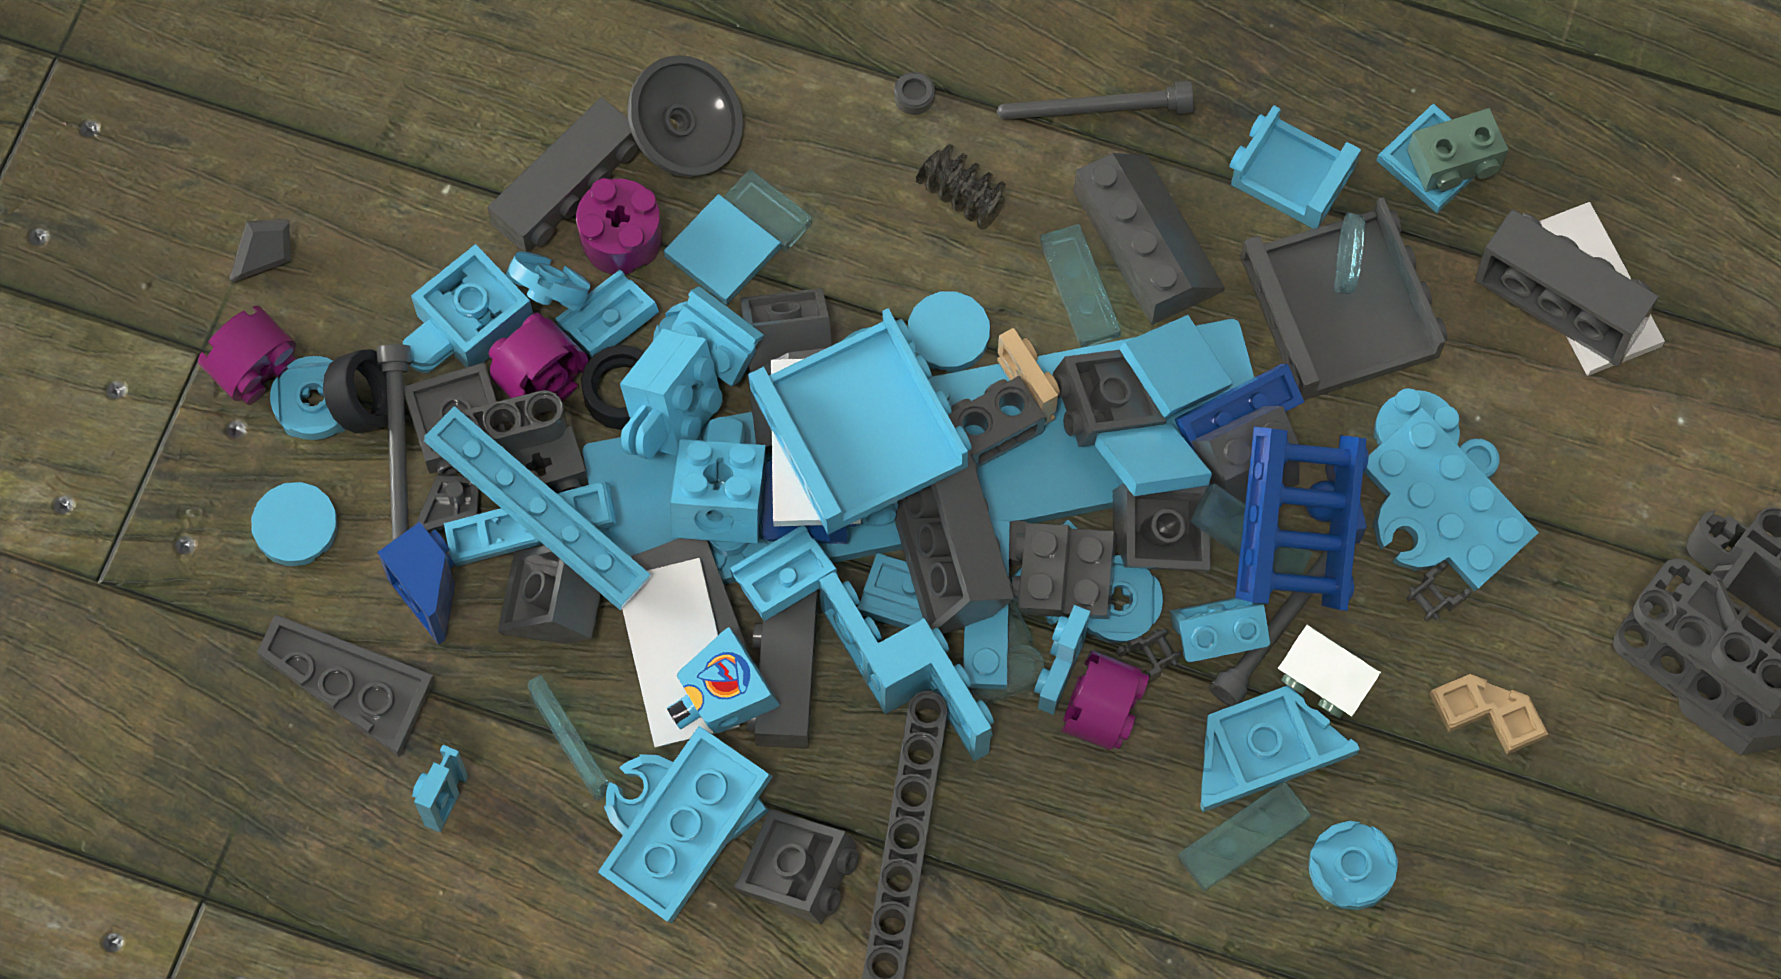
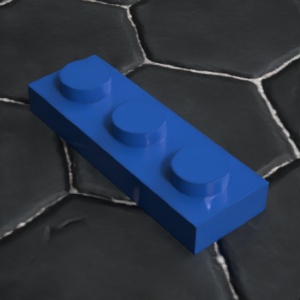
M1280 364L1174 420L1181 436L1194 450L1191 441L1263 406H1283L1286 412L1304 403V400L1288 364Z

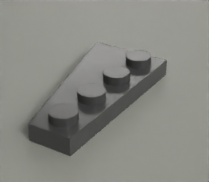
M276 614L257 651L260 659L398 757H400L435 682L434 676L430 673Z

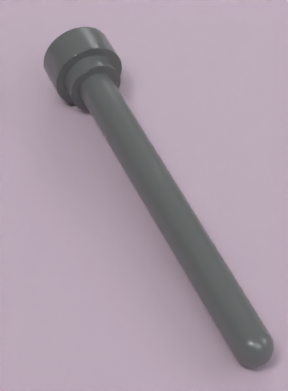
M1191 80L1174 82V86H1166V91L1005 103L998 107L997 114L1001 119L1009 120L1167 107L1168 111L1175 110L1176 114L1193 113V91Z
M403 344L381 345L377 347V365L382 366V373L386 374L392 541L409 530L403 373L408 372L407 365H410L412 362L411 346Z
M1327 551L1321 554L1306 574L1307 576L1325 577ZM1292 592L1267 625L1270 645L1247 651L1234 669L1228 668L1226 672L1222 671L1217 675L1209 688L1218 700L1228 706L1241 703L1248 694V678L1313 593Z

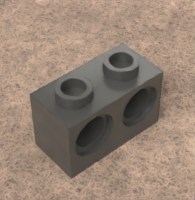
M1020 376L1008 382L1006 379H1002L993 383L986 389L984 395L972 401L970 399H963L951 407L952 413L948 415L955 428L961 426L964 429L969 425H977L985 431L980 435H971L966 432L972 447L970 453L977 468L1042 434L1046 418ZM1004 406H1014L1021 413L1009 416L1003 413L1001 408Z

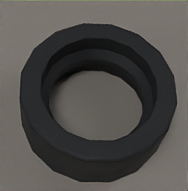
M627 345L607 347L594 354L584 367L581 386L585 407L593 419L605 427L622 430L629 422L630 417L627 407H611L601 401L597 393L598 381L603 374L614 368H633L644 354V351L637 347Z
M373 349L358 350L340 356L331 362L324 374L323 393L326 406L333 419L342 428L355 434L370 432L388 426L386 374L382 373V366L377 365V351ZM355 370H358L366 378L371 387L373 396L371 413L361 405L356 396L354 388Z

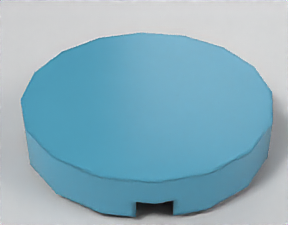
M940 291L925 297L914 307L908 320V330L915 344L917 355L921 354L929 368L933 370L937 368L946 370V372H959L972 367L983 357L990 340V321L984 308L972 297L959 292Z
M303 482L284 483L269 490L257 502L251 517L252 534L259 549L273 562L285 566H301L315 561L316 557L320 556L323 552L325 554L330 549L338 532L337 513L329 497L316 486Z
M1347 821L1332 825L1319 835L1310 852L1308 871L1314 888L1324 900L1339 908L1360 910L1376 905L1387 896L1396 880L1398 859L1393 844L1382 831L1373 826L1370 828L1367 825L1360 824V822Z

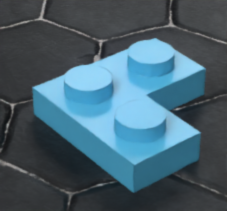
M1074 605L1069 618L1061 616L1052 637L1054 642L1050 654L1056 656L1051 670L1042 669L1034 689L1035 693L1040 694L1038 709L1052 715L1055 714L1086 640L1090 617L1089 610Z

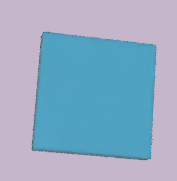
M1433 103L1378 154L1377 162L1433 211L1438 213L1475 177L1463 180L1458 186L1449 190L1441 191L1437 188L1425 192L1407 149L1413 131L1452 120Z
M718 194L664 250V257L727 306L781 249V242Z
M1189 315L1128 340L1119 349L1164 418L1227 391L1233 384Z
M1172 423L1097 433L1094 446L1133 496L1209 485L1211 471Z

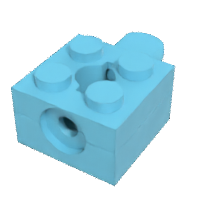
M476 244L411 295L416 314L423 324L403 341V345L411 346L412 363L410 367L418 372L428 373L452 354L466 368L483 363L490 358L489 350L497 340L508 338L533 314L530 300Z
M662 329L626 375L620 386L630 420L622 429V449L627 454L639 455L650 460L657 451L677 456L680 439L696 440L702 428L711 416L719 410L723 402L722 392L719 389L714 370V362L711 358L706 339Z
M718 417L711 420L707 425L704 441L680 439L670 501L671 538L758 544L765 480V445L746 444L745 429L739 420L731 417Z

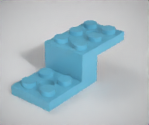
M835 571L819 579L821 609L884 714L911 701L917 693L929 690L936 692L944 698L947 704V718L973 761L989 754L990 738L993 736L990 725L994 723L993 717L982 700L976 702L968 690L971 687V682L960 664L953 666L945 653L949 651V647L941 631L937 627L931 630L923 618L878 643L882 639L880 632L871 617L863 619L856 605L860 604V601L852 585L848 581L841 583Z

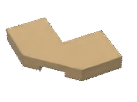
M1469 674L1431 690L1429 694L1448 733L1488 717L1507 755L1546 739L1548 735L1528 695L1487 683V680Z

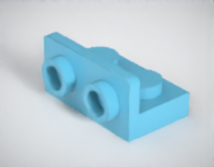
M1230 598L1170 610L1172 627L1181 636L1183 654L1187 662L1259 649L1270 645L1263 603H1252Z

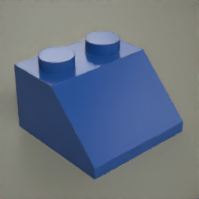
M419 522L377 553L389 583L439 645L446 640L455 588L451 568L455 564L447 553L450 549L436 530L428 533Z

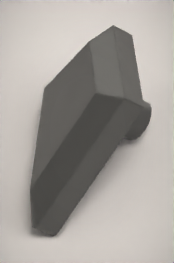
M289 219L246 221L229 276L231 282L242 280L291 261Z
M437 475L416 524L420 522L428 533H431L433 530L445 529L444 523L477 515L479 488L465 476Z

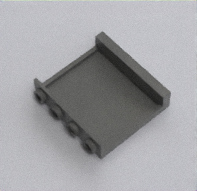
M1384 197L1377 200L1375 210L1273 242L1263 244L1260 235L1244 240L1240 256L1283 364H1288L1303 400L1440 357L1444 344L1447 341L1445 324L1440 317L1435 318L1430 306L1432 304V297L1429 287L1425 281L1420 282L1415 271L1416 258L1414 252L1409 245H1404L1399 234L1401 233L1399 217L1395 210H1389Z

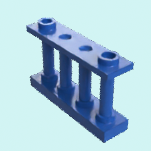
M1254 426L1235 598L1252 603L1269 604V595L1273 590L1323 594L1321 606L1348 611V603L1354 592L1352 567L1362 476L1367 468L1369 459L1366 448L1367 438L1340 435L1339 448L1291 444L1287 440L1288 430ZM1287 461L1337 465L1334 491L1285 487L1282 483L1284 464ZM1282 504L1332 508L1330 533L1280 530L1277 526L1279 507ZM1278 547L1327 551L1325 577L1275 573L1272 569L1274 551Z

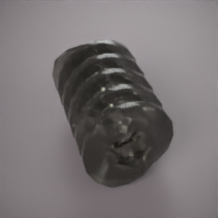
M952 144L947 145L941 151L937 150L920 168L916 176V183H926L927 191L932 194L938 192L941 201L944 203L951 202L953 210L956 212L964 211V217L970 222L977 220V227L981 230L986 229L993 223L1004 206L1005 197L1003 193L1006 183L1001 181L991 188L990 184L993 174L988 172L979 179L977 175L981 165L977 162L968 169H965L964 166L968 156L962 153L953 160L951 157L955 146Z

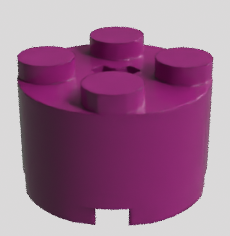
M602 178L593 183L591 189L582 197L576 213L580 244L589 261L594 267L608 274H615L621 270L626 275L633 273V269L644 264L647 266L656 258L662 244L660 213L655 195L641 184L627 179L610 180Z
M258 305L253 306L254 314L249 316L243 310L227 321L208 341L213 347L209 355L206 356L201 352L198 358V364L234 401L243 400L248 406L263 396L266 391L263 385L274 375L280 378L282 373L288 370L287 365L297 360L293 356L296 348L295 341Z
M540 313L530 315L519 329L508 338L497 340L489 350V357L492 359L490 376L510 398L538 391H550L559 396L563 402L578 386L573 381L578 371L580 370L583 373L584 367L588 363L587 355L552 320L544 318Z
M1091 650L1084 662V665L1088 666L1086 674L1081 677L1078 676L1063 719L1066 723L1061 728V732L1111 751L1113 747L1119 749L1123 740L1128 739L1136 717L1129 714V711L1134 708L1137 699L1141 700L1148 684L1149 675L1141 673V668Z

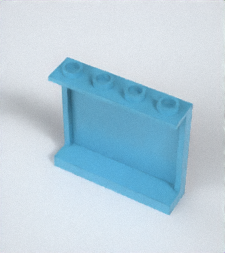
M889 308L883 310V322L768 376L765 368L762 367L748 374L751 392L827 535L968 467V451L972 449L969 438L961 426L955 428L948 416L952 411L946 396L941 390L935 392L928 380L932 378L926 360L921 354L914 355L909 346L912 338L906 324L902 319L895 321Z

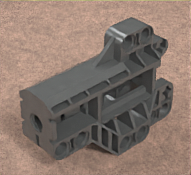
M1778 507L1765 508L1759 513L1749 528L1730 515L1723 518L1719 515H1713L1716 510L1706 512L1689 535L1686 547L1689 555L1695 561L1712 572L1710 576L1684 559L1675 558L1668 560L1641 593L1632 611L1622 622L1613 638V646L1623 659L1679 698V707L1688 719L1739 755L1781 747V629L1777 628L1775 631L1749 613L1751 608H1753L1781 628V508ZM1727 546L1732 548L1730 553L1725 550ZM1678 575L1683 579V582L1679 584L1673 593L1665 590L1671 580ZM1727 591H1729L1731 594H1733L1741 601L1749 605L1751 608H1749L1746 605L1744 606V608L1737 605L1730 599ZM1658 604L1664 610L1654 619L1649 616V613ZM1627 631L1640 633L1646 641V646L1643 648L1630 646L1626 642L1624 633ZM1670 656L1677 659L1681 664L1682 672L1678 674L1667 672L1661 665V658ZM1698 691L1705 693L1710 700L1702 697ZM1735 717L1742 719L1746 726L1740 724Z

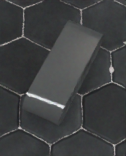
M538 391L461 411L509 453L555 441L564 434L567 427L563 403L559 396L550 391ZM544 411H551L556 414L552 420L547 422H541L536 419ZM502 422L514 424L507 432H497L494 430Z

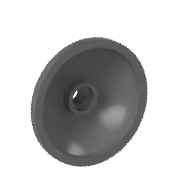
M681 55L662 58L644 69L631 88L627 113L632 135L644 155L659 168L683 177L703 176L722 167L737 150L743 130V117L739 99L728 80L721 72L707 62ZM670 118L677 122V129H674L670 124Z

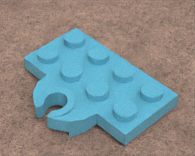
M1420 408L1369 455L1368 465L1364 473L1386 495V499L1376 511L1372 526L1375 529L1376 540L1380 549L1392 542L1393 534L1396 530H1405L1413 538L1412 549L1400 552L1392 561L1398 566L1412 569L1415 572L1431 569L1446 560L1473 591H1476L1539 533L1423 408Z
M700 726L695 730L674 762L659 755L639 754L640 757L632 759L619 767L629 777H641L643 780L644 789L638 798L633 800L626 799L622 788L610 782L606 790L605 811L610 823L623 836L598 873L671 924L773 777Z

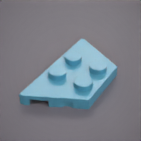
M1288 685L1211 713L1206 719L1201 810L1202 812L1211 810L1358 755L1360 751L1359 746L1352 739L1348 741L1329 725L1330 720L1318 710L1308 707L1304 698Z

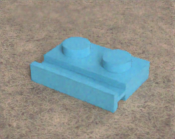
M619 270L587 294L588 296L581 311L568 308L556 317L555 320L559 328L565 331L570 339L592 358L594 354L601 350L616 346L659 313L655 301L632 280L629 281L624 273Z
M698 286L688 294L690 297L687 303L682 306L671 331L706 339L711 358L714 362L716 376L732 387L741 381L756 352L755 347L762 340L764 334Z
M805 526L796 528L730 568L732 577L741 586L742 591L764 621L820 588L819 579L834 571L837 574L835 566L815 539H812Z
M880 553L876 554L860 604L857 607L862 616L871 617V619L902 629L923 619L907 562Z
M442 745L440 749L443 757L440 765L434 762L428 774L423 772L419 776L412 794L416 798L414 803L424 825L440 833L460 795L457 788L459 780L466 782L469 777L459 751Z

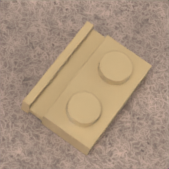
M1014 328L999 335L998 354L1000 357L997 358V361L1009 380L1018 376L1021 377L1046 416L1044 425L1055 420L1053 413L1056 412L1060 390L1051 373H1043L1037 364L1038 357L1033 345L1027 338L1021 339Z

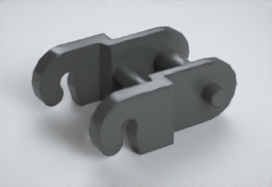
M1442 561L1437 568L1434 567L1425 574L1422 580L1423 584L1416 589L1412 586L1408 590L1410 594L1406 600L1408 602L1416 600L1427 613L1424 618L1426 622L1432 618L1435 621L1439 619V613L1445 608L1451 612L1472 593L1469 588H1466L1461 595L1458 594L1454 598L1450 596L1445 598L1434 586V579L1448 566L1445 561ZM1428 588L1441 602L1435 607L1422 594Z
M1156 629L1152 632V636L1144 640L1139 636L1136 639L1130 640L1126 647L1121 646L1116 650L1119 657L1125 656L1136 649L1139 651L1144 650L1153 665V668L1146 674L1149 675L1148 683L1159 678L1163 668L1171 664L1173 667L1178 665L1177 660L1182 657V653H1174L1166 641L1167 629L1161 631ZM1155 643L1159 645L1165 655V658L1157 661L1149 648Z

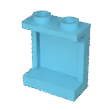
M1273 105L1267 116L1260 114L1256 119L1249 134L1253 138L1247 148L1240 146L1234 154L1229 166L1234 169L1231 185L1313 229L1318 228L1355 170L1361 149L1346 142L1342 150L1339 151L1282 121L1279 118L1281 109Z

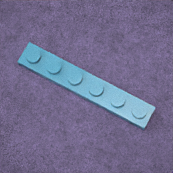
M455 406L425 435L424 442L619 610L649 580L650 573Z

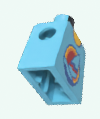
M728 627L679 670L677 678L687 692V695L668 706L667 710L680 730L702 717L706 725L714 733H721L780 706V703L739 637Z

